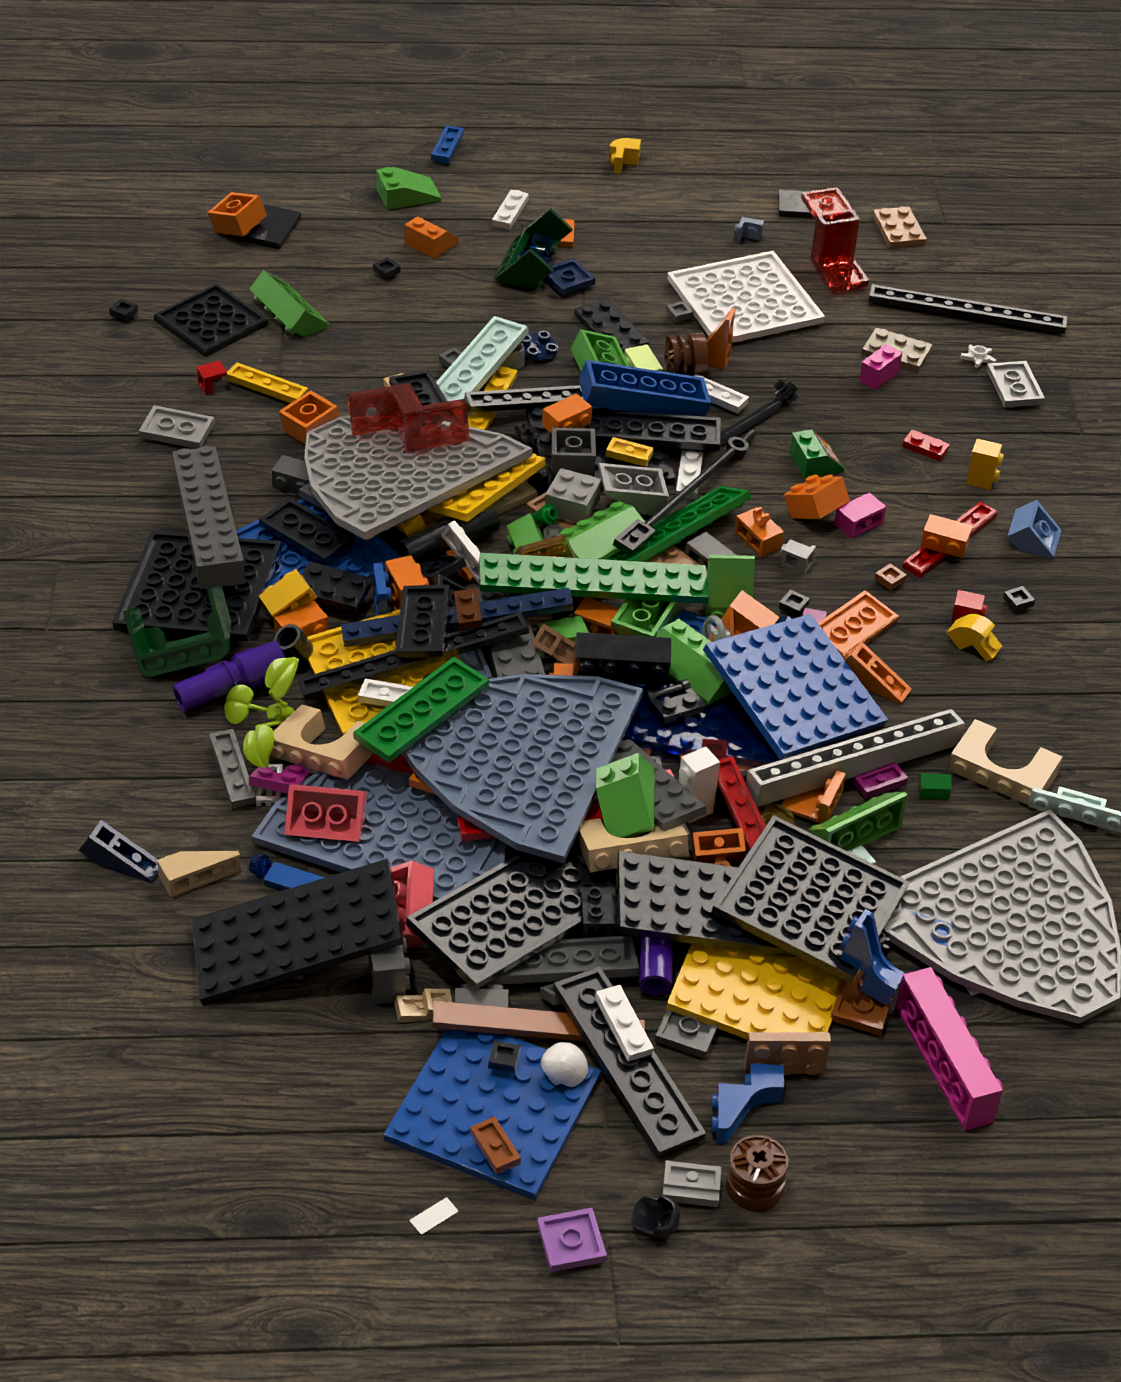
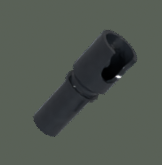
M496 510L483 512L482 515L480 512L468 522L446 516V519L440 518L436 524L398 540L395 543L396 552L402 557L411 555L415 563H419L447 549L450 550L451 548L442 538L441 534L447 525L453 521H456L459 527L464 530L472 543L498 532L500 527Z

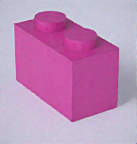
M884 345L862 361L859 381L876 390L899 373L903 353L892 346Z
M869 492L837 508L834 525L849 538L856 537L884 523L886 506Z

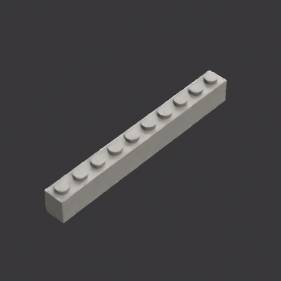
M952 709L749 769L746 785L756 806L759 807L824 787L828 778L832 779L836 771L846 773L845 780L893 762L899 764L957 746L962 738L965 723Z

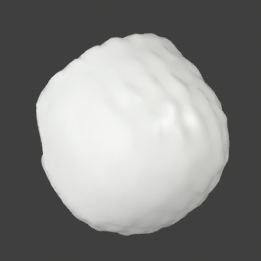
M560 1042L554 1044L551 1048L547 1049L541 1059V1067L554 1085L577 1086L585 1079L588 1073L586 1057L580 1048L572 1043Z

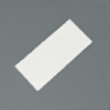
M446 1197L409 1221L422 1235L459 1211Z

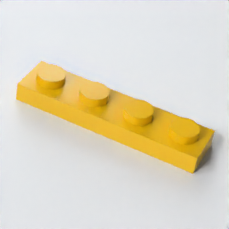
M236 363L226 375L227 381L288 403L294 402L308 392L307 387L240 363Z

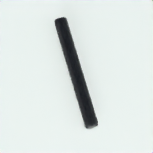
M775 398L720 432V446L727 443L731 437L740 435L780 410L781 401Z

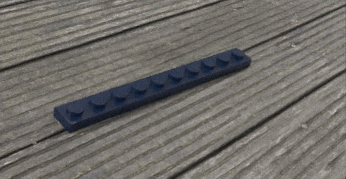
M569 588L479 602L482 623L521 612L523 617L527 618L574 610ZM456 606L448 608L446 631L459 629ZM400 615L341 624L344 647L397 639Z

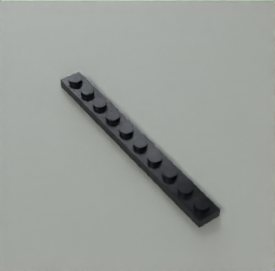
M873 284L868 301L879 305H891L897 308L903 307L916 311L970 318L994 324L1000 323L1013 327L1049 331L1055 334H1065L1068 317Z
M521 612L482 623V627L463 629L446 634L443 657L396 658L395 650L300 678L298 679L299 687L305 701L313 700L362 685L365 679L378 680L529 634V627Z

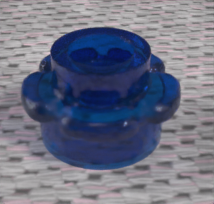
M267 854L253 855L249 863L250 873L257 875V878H263L272 866L269 856Z

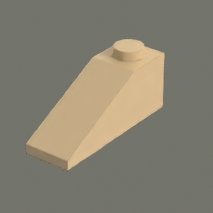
M180 851L157 860L159 878L170 897L241 871L240 854L238 851Z

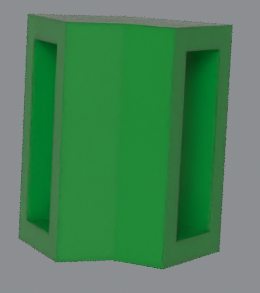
M920 774L918 783L919 799L949 800L951 794V774Z

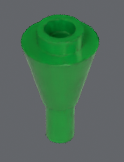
M545 504L533 513L532 517L537 524L554 525L558 520V512L552 504Z

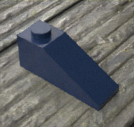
M102 820L99 821L78 850L100 866L148 883L153 880L158 872L157 858Z

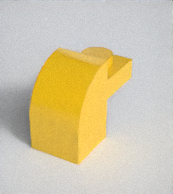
M621 138L610 144L609 162L614 166V173L621 174L623 164L638 165L641 139Z
M969 614L961 617L946 632L960 650L973 644L986 662L993 659L1002 647L1001 643L991 632L995 625L981 615Z

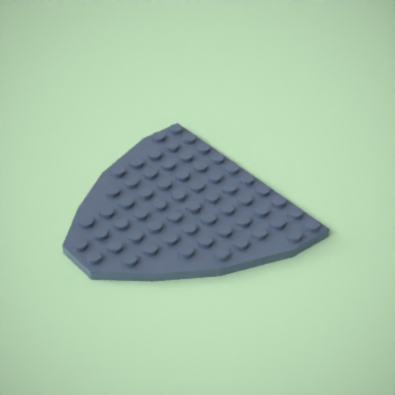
M519 674L490 678L488 688L409 747L402 755L415 774L453 812L516 850L564 863L597 794L596 768L612 762L643 696V689L596 676Z
M364 763L348 780L317 771L303 783L306 786L367 791L366 813L360 842L284 835L288 794L274 803L252 835V843L341 873L387 858L391 867L415 861L434 869L433 902L505 862L507 846L506 843L497 838L461 841L457 825V817L460 815L453 812L437 795L409 786L411 773H404L398 769L394 771L388 769V766H382L378 763H375V765Z

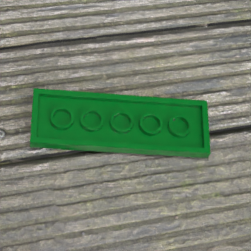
M453 657L353 732V739L390 763L488 688L489 679Z

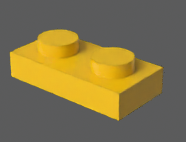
M615 437L612 438L606 449L607 457L644 467L647 466L653 455V447Z

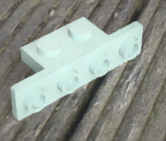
M1060 786L1057 794L1032 788L1028 803L1029 807L1042 811L1050 809L1056 815L1121 833V812L1106 808V799Z

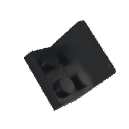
M582 887V938L632 936L634 943V935L618 933L617 887Z

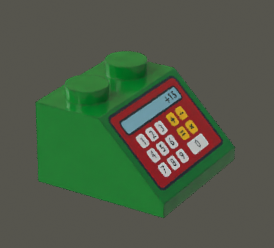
M811 429L792 433L789 453L804 479L812 475L823 476L844 472V467L829 442Z

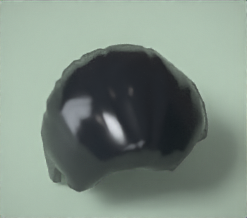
M664 1195L656 1198L642 1196L635 1204L634 1211L632 1212V1226L635 1230L649 1238L662 1239L676 1231L679 1226L680 1210L673 1200Z

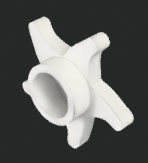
M969 345V353H961L960 357L964 360L973 361L976 368L982 363L996 362V359L988 355L991 354L992 349L980 345Z

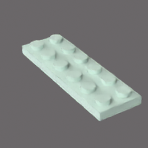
M494 316L436 383L454 411H462L466 406L464 400L465 392H478L529 333L527 326Z

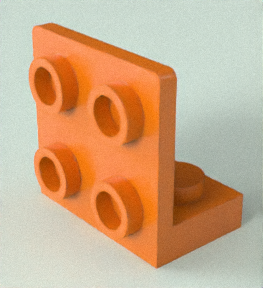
M836 771L832 779L828 778L824 787L785 798L781 805V810L820 824L828 821L842 795L846 773Z

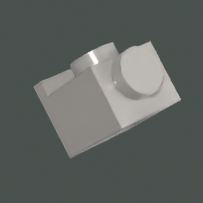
M790 539L787 544H783L779 553V556H781L780 566L805 575L814 563L816 546L808 547Z

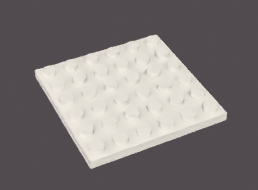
M774 251L668 272L667 280L681 299L692 309L694 317L708 336H710L732 308L736 309L732 343L824 323L825 320L824 314Z

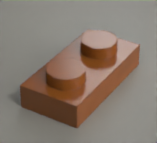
M495 1116L470 1127L471 1136L496 1175L521 1164V1156Z

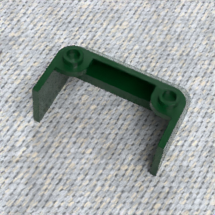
M550 208L514 238L494 278L500 284L525 289H537L543 280L554 271L544 261L548 255L553 256L557 252L559 241L572 232L573 228Z
M222 586L207 589L213 611L207 619L209 632L167 643L165 634L161 629L156 627L144 628L139 607L123 611L138 668L144 676L153 677L212 662L227 656L230 648L231 619Z

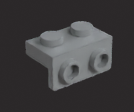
M461 984V988H455V1003L508 1008V990L503 989V985H487V989L474 990L468 984Z

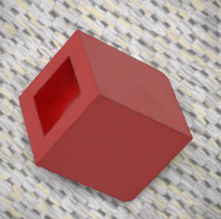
M220 360L196 367L197 383L205 395L213 393L212 382L221 380L223 376L227 375V370Z

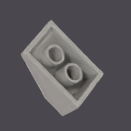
M599 463L598 468L606 495L619 502L631 505L638 513L653 516L667 503L669 495L662 469Z

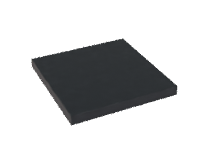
M217 283L154 314V321L204 357L268 325V319Z

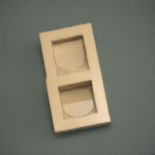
M424 989L422 995H396L394 1004L398 1023L432 1019L434 1001L452 1002L450 989Z

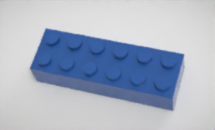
M586 360L579 378L583 399L593 408L706 417L711 405L708 390L702 377Z

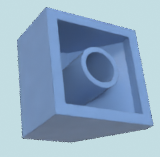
M1035 500L1015 509L1008 538L1020 552L1051 559L1055 555L1061 529L1042 505Z

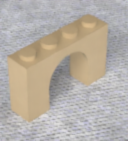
M301 705L273 731L274 745L271 752L272 757L346 780L374 753L353 739V732L365 724L361 721H357L341 738L334 742L322 745L310 744L326 728L321 710L306 705Z
M975 719L951 753L948 766L949 771L1027 805L1032 788L1048 790L1059 772L1062 756L1040 747L1030 764L1021 769L999 767L992 763L986 755L993 745L997 728Z
M599 818L583 821L577 834V845L590 872L617 868L619 851L673 859L689 857L688 834L682 824L667 831H662L654 823V829L650 830V833L637 838H619L609 834Z

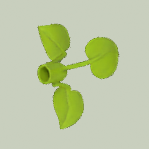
M278 658L271 662L267 668L265 685L271 688L269 695L278 703L272 704L268 708L250 704L253 698V691L246 685L234 686L226 696L224 710L225 716L230 723L241 724L248 717L249 708L266 712L267 717L272 721L256 725L255 730L249 731L245 736L243 751L246 758L255 766L268 768L269 758L274 745V732L271 727L280 726L295 711L292 707L287 706V702H283L280 698L286 695L292 684L299 658Z

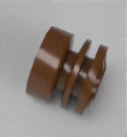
M703 333L688 334L686 343L682 334L677 335L676 338L674 335L666 337L664 359L667 372L686 375L688 368L690 376H695L696 374L705 376L707 374L708 347Z
M751 1135L743 1137L736 1142L730 1152L729 1168L726 1177V1190L730 1199L738 1206L750 1211L771 1209L779 1203L784 1192L788 1171V1155L785 1148L778 1141L764 1135Z

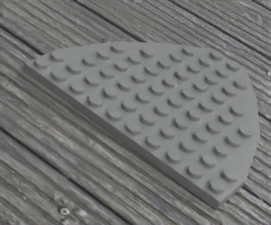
M340 416L307 431L304 459L312 494L337 525L367 540L400 522L408 520L418 513L424 512L436 504L442 503V501L452 496L458 495L468 488L474 487L486 479H490L492 476L507 470L515 464L523 462L525 459L533 456L531 447L504 434L447 421L391 416Z
M1050 809L900 877L910 883L883 929L884 934L891 939L890 942L929 967H932L951 981L1015 1007L1078 1024L1119 1003L1121 998V946L1112 900L1082 841ZM910 911L916 912V918ZM920 914H923V915H926V916H929V917H932V918H924V917H922ZM935 919H939L945 922L952 923L953 929L949 924L945 922L934 923ZM937 927H944L949 931V934L942 936L937 934L935 930ZM930 933H932L933 937L937 940H948L947 946L937 944V942L931 937Z

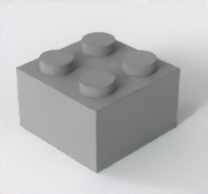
M560 468L546 492L545 504H552L556 508L558 518L575 523L588 519L600 500L602 479Z

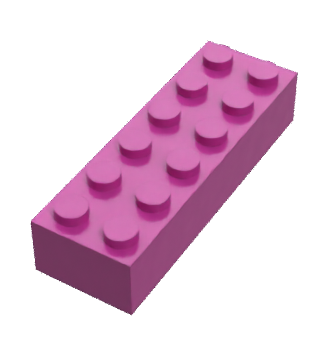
M932 967L903 974L895 1008L962 1128L966 1131L994 1123L1001 1094L1003 1093L1002 1084L992 1073L988 1059L981 1054L977 1040L967 1030L964 1018L959 1016L956 1011L952 997L948 996L945 992L941 978L936 976Z

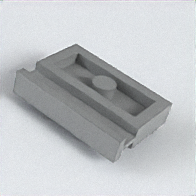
M666 1161L663 1195L677 1203L718 1207L721 1167Z

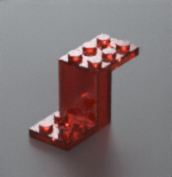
M838 187L802 192L801 200L816 220L810 260L832 292H841L868 287L869 279L854 259L860 223L858 215Z
M410 383L347 394L350 428L353 436L395 428L406 452L470 441L468 409L465 398L422 406ZM371 407L376 408L374 414L366 415L367 409ZM444 420H451V424L448 427H441Z

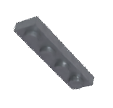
M234 730L210 733V742L231 807L237 808L256 804V796L253 787L249 785V775Z

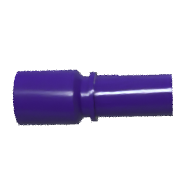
M275 640L256 648L246 649L234 654L230 662L222 661L208 667L203 673L173 684V693L182 712H187L226 696L236 685H246L252 690L265 685L266 671L271 662L278 658H285L279 644Z
M638 936V940L641 943L638 986L642 992L648 995H664L672 988L673 949L676 941Z

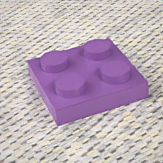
M593 1208L537 1218V1227L550 1272L606 1262L607 1254Z

